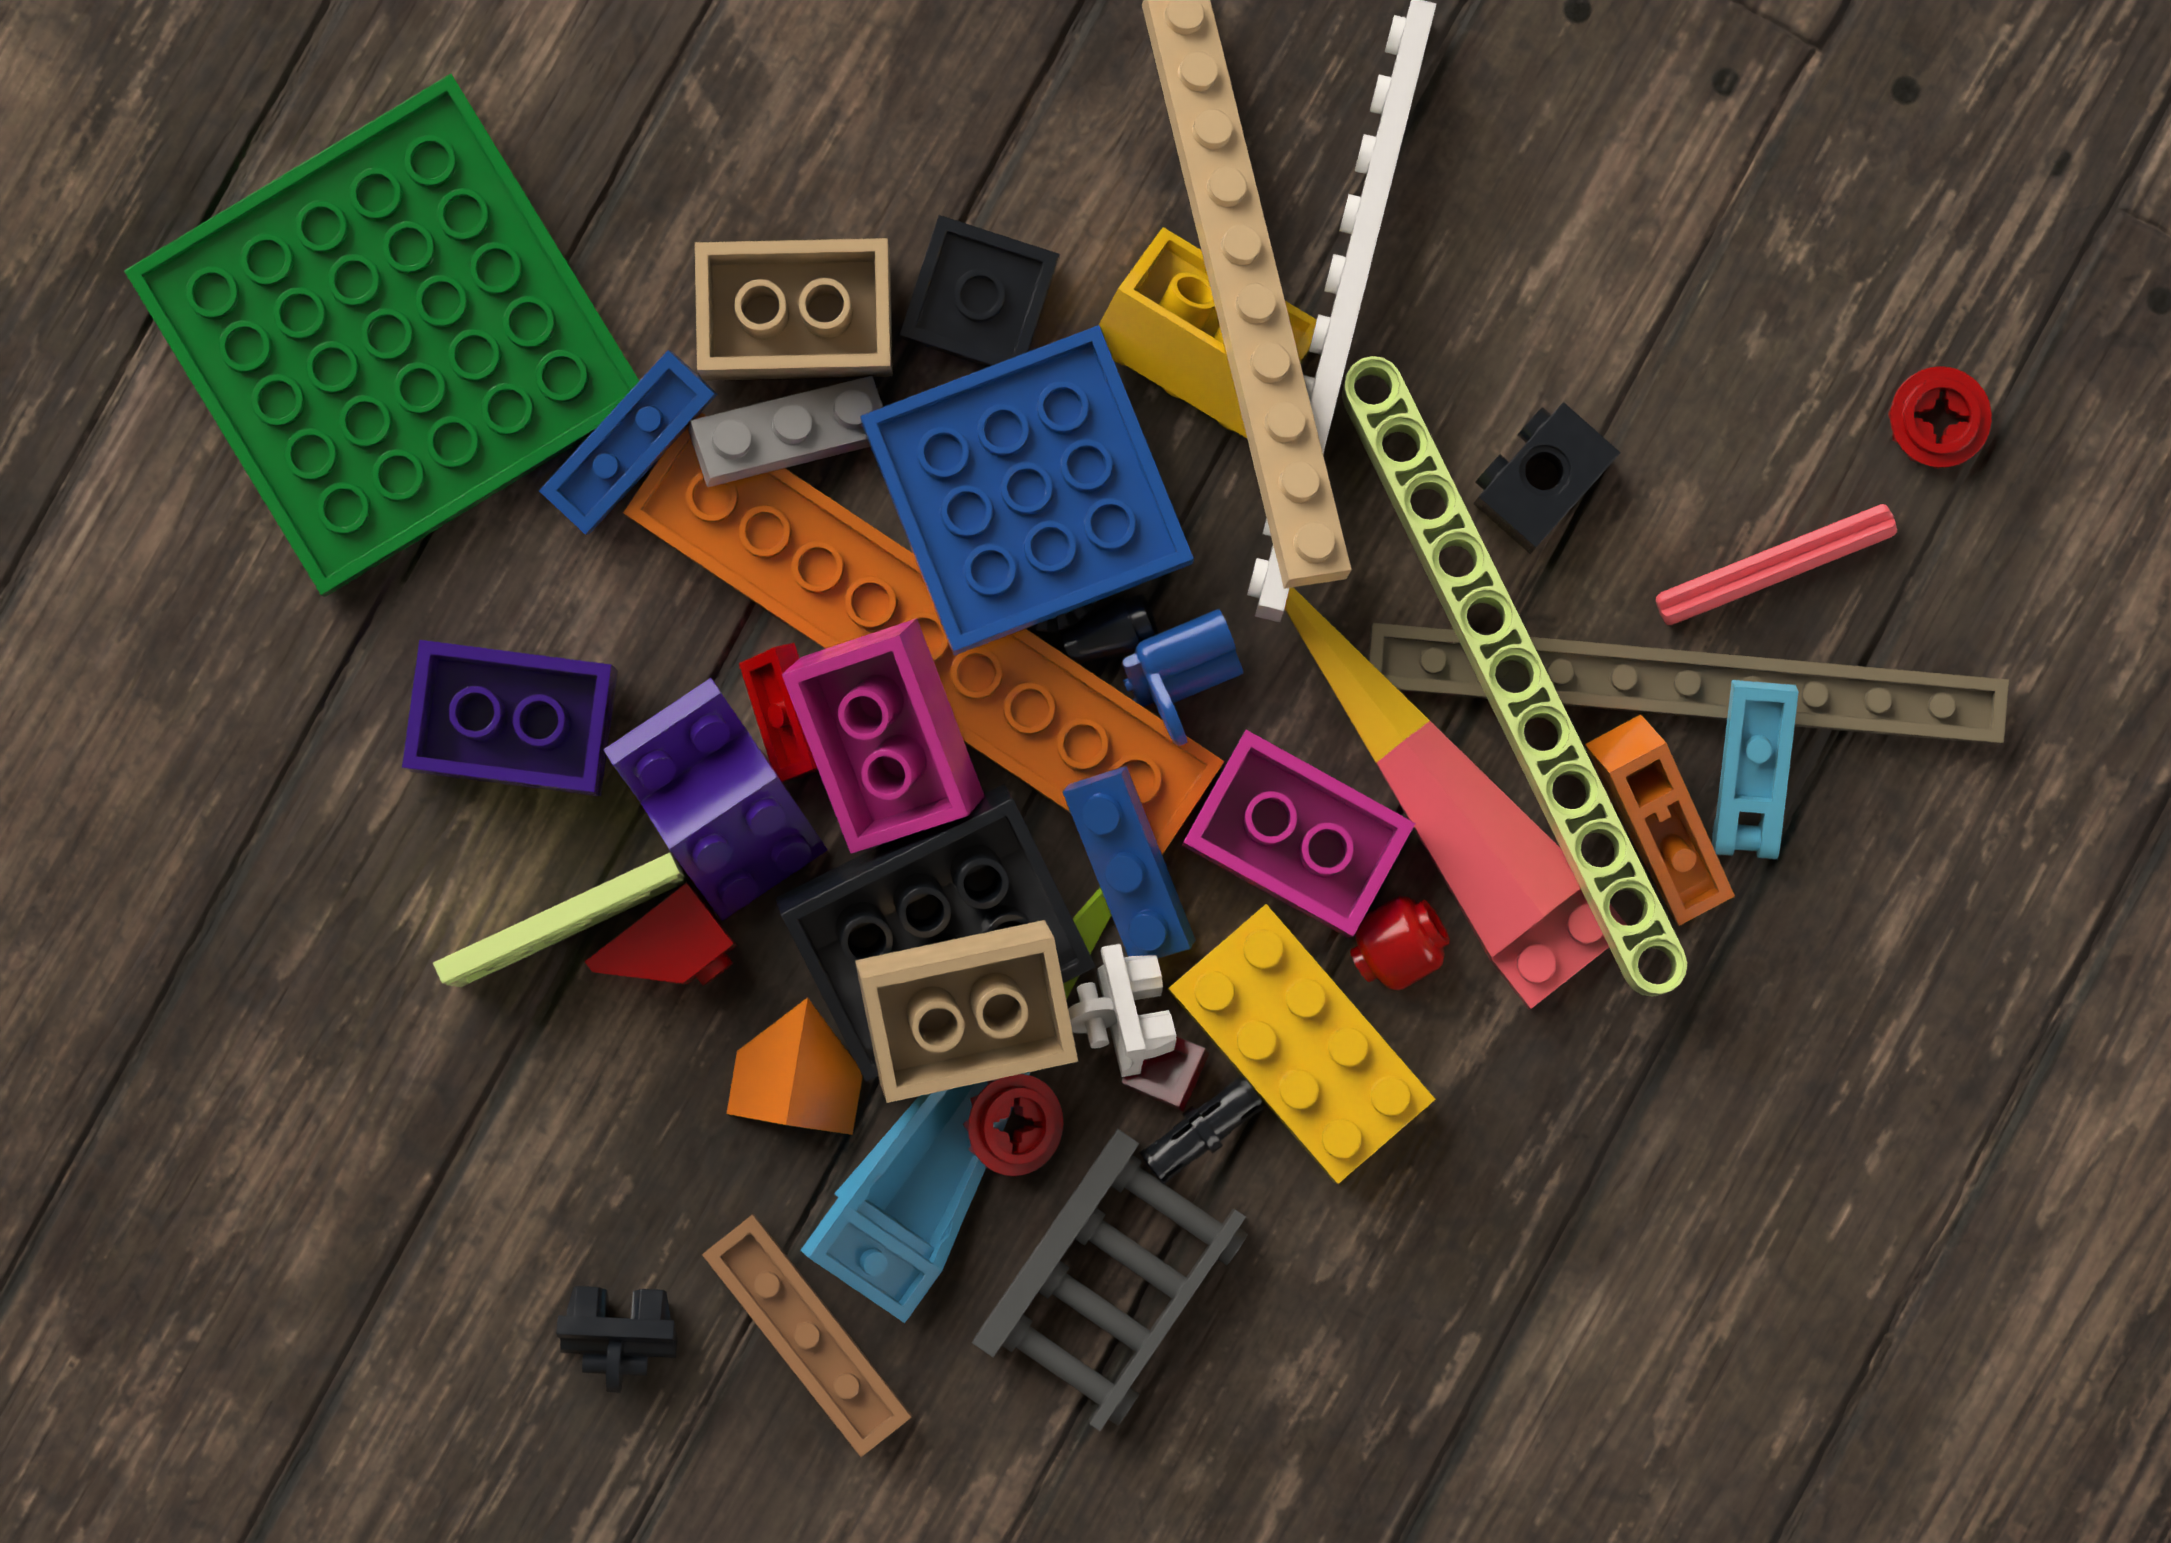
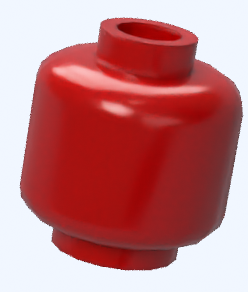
M1397 896L1364 916L1355 932L1358 945L1352 948L1350 953L1357 969L1367 982L1370 983L1378 978L1387 988L1399 991L1442 966L1445 957L1443 947L1450 944V939L1440 917L1426 900L1417 903L1410 897Z

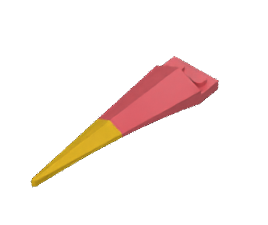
M1294 587L1289 588L1285 611L1343 706L1409 820L1416 823L1413 828L1489 960L1529 1010L1609 948L1561 848ZM1610 904L1609 908L1612 917L1618 923L1627 925Z

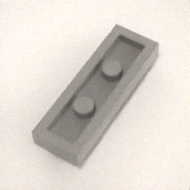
M868 376L690 421L688 431L706 485L711 487L871 447L860 416L880 409L883 406L873 377Z

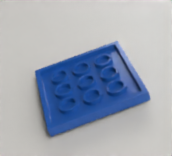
M1099 325L860 416L865 434L954 656L1193 564V555Z

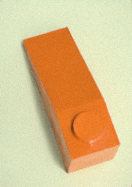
M1639 715L1586 743L1585 746L1603 786L1675 922L1680 926L1734 897L1733 890L1669 747L1645 718Z

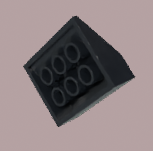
M1005 784L985 793V797L966 817L886 842L776 897L780 914L866 1082L879 1075L855 960L1045 920L1054 936L1063 983L1096 967Z

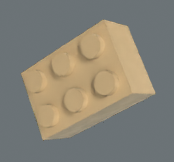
M888 238L695 242L697 371L701 379L708 381L893 376L891 272Z
M1045 920L855 960L879 1080L887 1103L1078 1062L1055 940Z

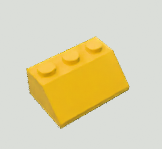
M1162 227L1117 289L1099 323L1111 356L1115 362L1128 366L1153 381L1171 396L1182 399L1211 416L1224 428L1235 431L1247 438L1202 251ZM1285 301L1300 364H1302L1309 353L1317 319Z

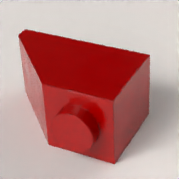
M686 883L592 955L585 963L594 973L686 985L697 978L701 985L705 986L733 964L727 954L738 945L695 889Z

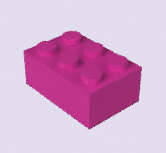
M917 618L803 656L782 674L850 853L966 817L985 797Z
M1245 730L1182 846L1341 935L1351 938L1357 931L1416 823L1252 732Z

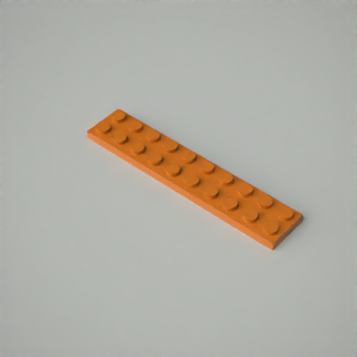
M701 412L696 419L706 417V415ZM689 427L660 457L624 510L623 514L824 649L917 618L964 743L1069 813L1071 812L1063 795V791L1068 784L1127 766L1163 855L1225 762L1189 737H1187L1188 743L1181 746L1175 745L1162 719L1027 629H1022L954 656L914 554L786 468L707 487L688 431Z

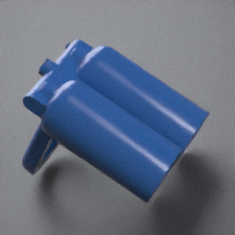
M1220 609L1143 640L1137 645L1135 654L1123 660V666L1127 675V679L1123 680L1127 691L1132 690L1133 700L1142 707L1155 703L1173 743L1177 746L1184 745L1188 741L1173 703L1244 674L1235 651L1236 646Z

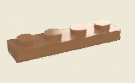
M752 1214L702 1254L860 1457L864 1456L912 1417V1414L755 1214Z

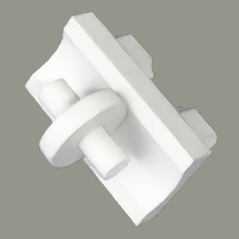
M1121 944L1104 946L1101 948L1103 965L1097 969L1102 998H1098L1095 983H1084L1077 987L1080 1002L1068 1009L1072 1032L1087 1033L1091 1048H1101L1109 1044L1106 1028L1110 1027L1121 1077L1137 1075L1141 1073L1144 1059L1154 1058L1174 1051L1176 1043V1032L1169 1010L1138 1015L1134 1000L1161 996L1163 984L1156 955L1124 957Z

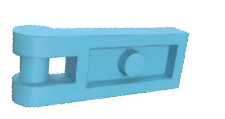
M1732 680L1717 812L1712 833V846L1717 855L1733 856L1734 850L1756 851L1758 858L1777 859L1779 856L1799 693L1796 685ZM1739 812L1761 813L1759 825L1738 824Z

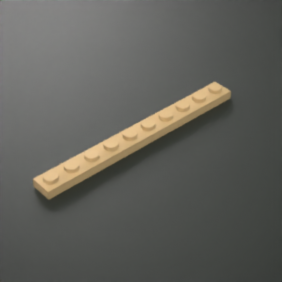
M1143 0V13L1283 587L1286 589L1347 579L1352 569L1211 1Z

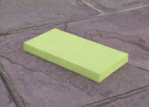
M672 853L665 854L435 961L433 965L442 984L463 987L687 883L686 879L689 877Z

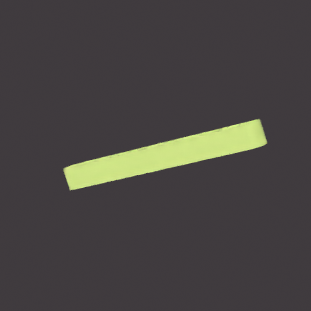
M1370 356L1362 358L1349 369L1342 391L1344 407L1626 982L1641 995L1657 996L1670 992L1681 984L1686 975L1687 960L1685 952L1400 372L1392 362L1383 357ZM1367 375L1378 376L1388 385L1389 397L1379 404H1367L1360 400L1355 393L1354 384L1356 381ZM1404 432L1410 435L1416 442L1417 455L1409 461H1394L1384 452L1382 446L1383 439L1390 433ZM1432 489L1438 492L1444 499L1445 513L1436 519H1423L1413 511L1410 502L1411 496L1418 490ZM1450 546H1460L1466 549L1473 559V571L1463 577L1448 575L1440 567L1439 553ZM1479 603L1492 605L1501 616L1500 630L1490 635H1482L1475 632L1468 623V609ZM1508 660L1518 661L1523 664L1528 670L1530 677L1528 688L1518 693H1511L1502 689L1497 683L1495 676L1497 665ZM1538 717L1552 722L1558 734L1555 747L1547 751L1532 748L1524 736V727L1527 721ZM1570 775L1578 778L1583 783L1586 790V798L1580 808L1567 809L1557 803L1552 792L1553 783L1556 778ZM1601 833L1610 839L1614 847V858L1610 865L1601 868L1594 867L1586 862L1581 852V844L1585 835ZM1621 890L1630 891L1640 899L1643 911L1637 924L1632 926L1622 925L1612 917L1609 906L1614 893ZM1646 949H1659L1670 960L1671 972L1668 979L1662 984H1652L1646 981L1639 972V958Z

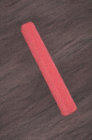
M1880 504L1665 590L1656 597V605L1660 616L1666 625L1677 624L1889 539L1897 533L1895 519L1888 506Z

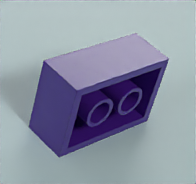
M419 640L402 768L410 772L601 796L607 756L603 749L608 747L618 670L611 664Z

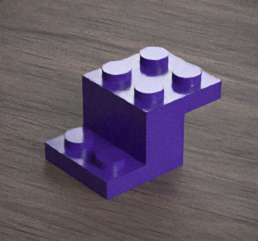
M712 678L603 749L612 765L640 801L669 850L721 921L748 905L754 899L828 850Z

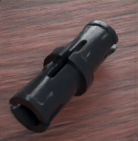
M1239 1075L1224 1090L1211 1100L1205 1102L1198 1109L1191 1106L1183 1112L1184 1119L1160 1139H1157L1147 1148L1141 1150L1139 1154L1159 1181L1166 1184L1171 1178L1181 1172L1184 1167L1198 1159L1208 1150L1213 1154L1223 1146L1221 1143L1222 1139L1244 1121L1263 1110L1265 1105L1242 1075Z

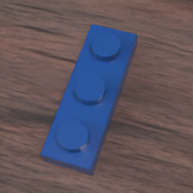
M667 350L545 483L539 492L585 535L590 534L689 427L690 421L696 419L718 393L673 351Z
M1127 766L1068 784L1063 791V795L1128 957L1156 955L1158 959L1190 949L1196 939Z

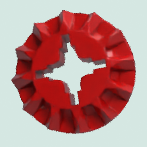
M1943 366L1926 368L1910 376L1896 390L1888 413L1893 432V441L1899 444L1911 461L1931 466L1934 469L1960 465L1973 457L1986 442L1992 423L1990 402L1980 384L1963 371ZM1940 392H1943L1942 402L1945 403V412L1955 415L1956 418L1966 419V422H1958L1957 424L1945 427L1938 444L1936 443L1937 435L1933 434V424L1923 422V418H1914V415H1920L1922 412H1929L1934 409Z
M1018 1074L990 1080L988 1085L978 1095L970 1098L972 1108L969 1119L963 1123V1126L968 1131L971 1143L968 1150L978 1157L985 1165V1168L1002 1175L1021 1176L1039 1169L1052 1157L1061 1140L1063 1113L1057 1096L1046 1083L1030 1075ZM1011 1107H1014L1016 1115L1034 1121V1125H1024V1128L1014 1130L1013 1140L1010 1141L1009 1133L993 1127V1123L999 1122L1000 1119L1008 1118L1011 1113Z

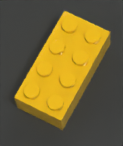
M1267 904L1167 989L1336 1184L1344 1180L1436 1100Z

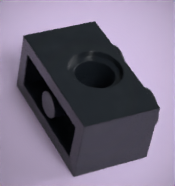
M1564 402L1552 415L1545 408L1541 407L1517 434L1526 444L1509 462L1499 454L1475 481L1484 491L1473 504L1529 554L1533 552L1621 453ZM1536 458H1543L1552 462L1558 471L1557 486L1549 490H1540L1533 487L1525 475L1527 462Z

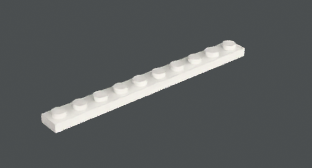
M1411 0L1406 18L1397 15L1393 17L1385 52L1397 56L1391 77L1379 74L1370 112L1381 114V119L1376 137L1364 134L1355 167V172L1366 174L1361 197L1349 194L1339 230L1351 234L1346 257L1333 254L1324 291L1336 294L1331 317L1318 314L1309 352L1321 355L1316 376L1314 378L1303 375L1322 453H1324L1436 8L1435 3L1424 0ZM1266 518L1263 534L1271 536ZM1272 546L1269 561L1256 558L1247 595L1259 598L1256 617L1280 622L1289 588L1284 589L1274 546Z

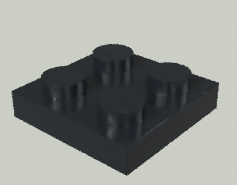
M939 215L899 334L900 339L987 367L1029 352L1060 259V254Z

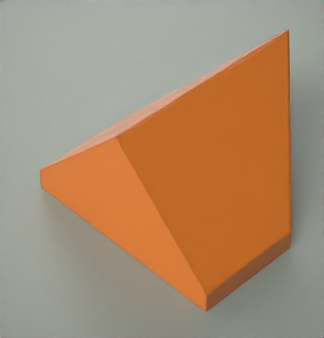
M808 997L737 1050L726 1114L789 1126L853 1135L863 1075L856 1061Z

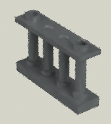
M1118 1128L972 1341L975 1346L991 1357L995 1356L1001 1346L1011 1353L1017 1348L1090 1398L1099 1406L1090 1417L1089 1424L1101 1431L1108 1419L1117 1426L1121 1423L1139 1396V1393L1130 1387L1216 1260L1227 1266L1248 1236V1233L1239 1228L1246 1216L1233 1208L1222 1224L1140 1168L1142 1160L1133 1155L1139 1143ZM1110 1186L1120 1193L1126 1188L1208 1245L1186 1277L1103 1220L1106 1214L1096 1208V1206ZM1074 1239L1083 1246L1089 1241L1171 1298L1150 1330L1067 1274L1070 1267L1061 1262L1060 1259ZM1037 1293L1047 1299L1054 1295L1135 1351L1114 1384L1030 1326L1033 1320L1023 1313Z

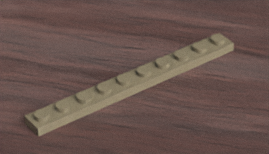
M1372 623L1368 661L1399 691L1487 699L1454 630ZM1477 632V633L1482 634V635H1490V634H1493V633ZM1530 637L1563 706L1727 720L1732 680L1796 685L1799 691L1795 718L1796 727L1998 745L2004 743L2009 679ZM1508 660L1497 665L1495 676L1497 683L1502 689L1507 692L1518 693L1528 688L1530 677L1528 670L1523 664L1518 661Z

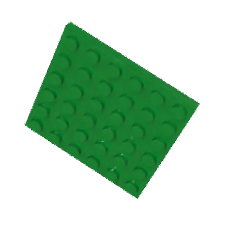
M452 74L447 75L124 270L323 597L330 595L587 439L639 382L630 364Z

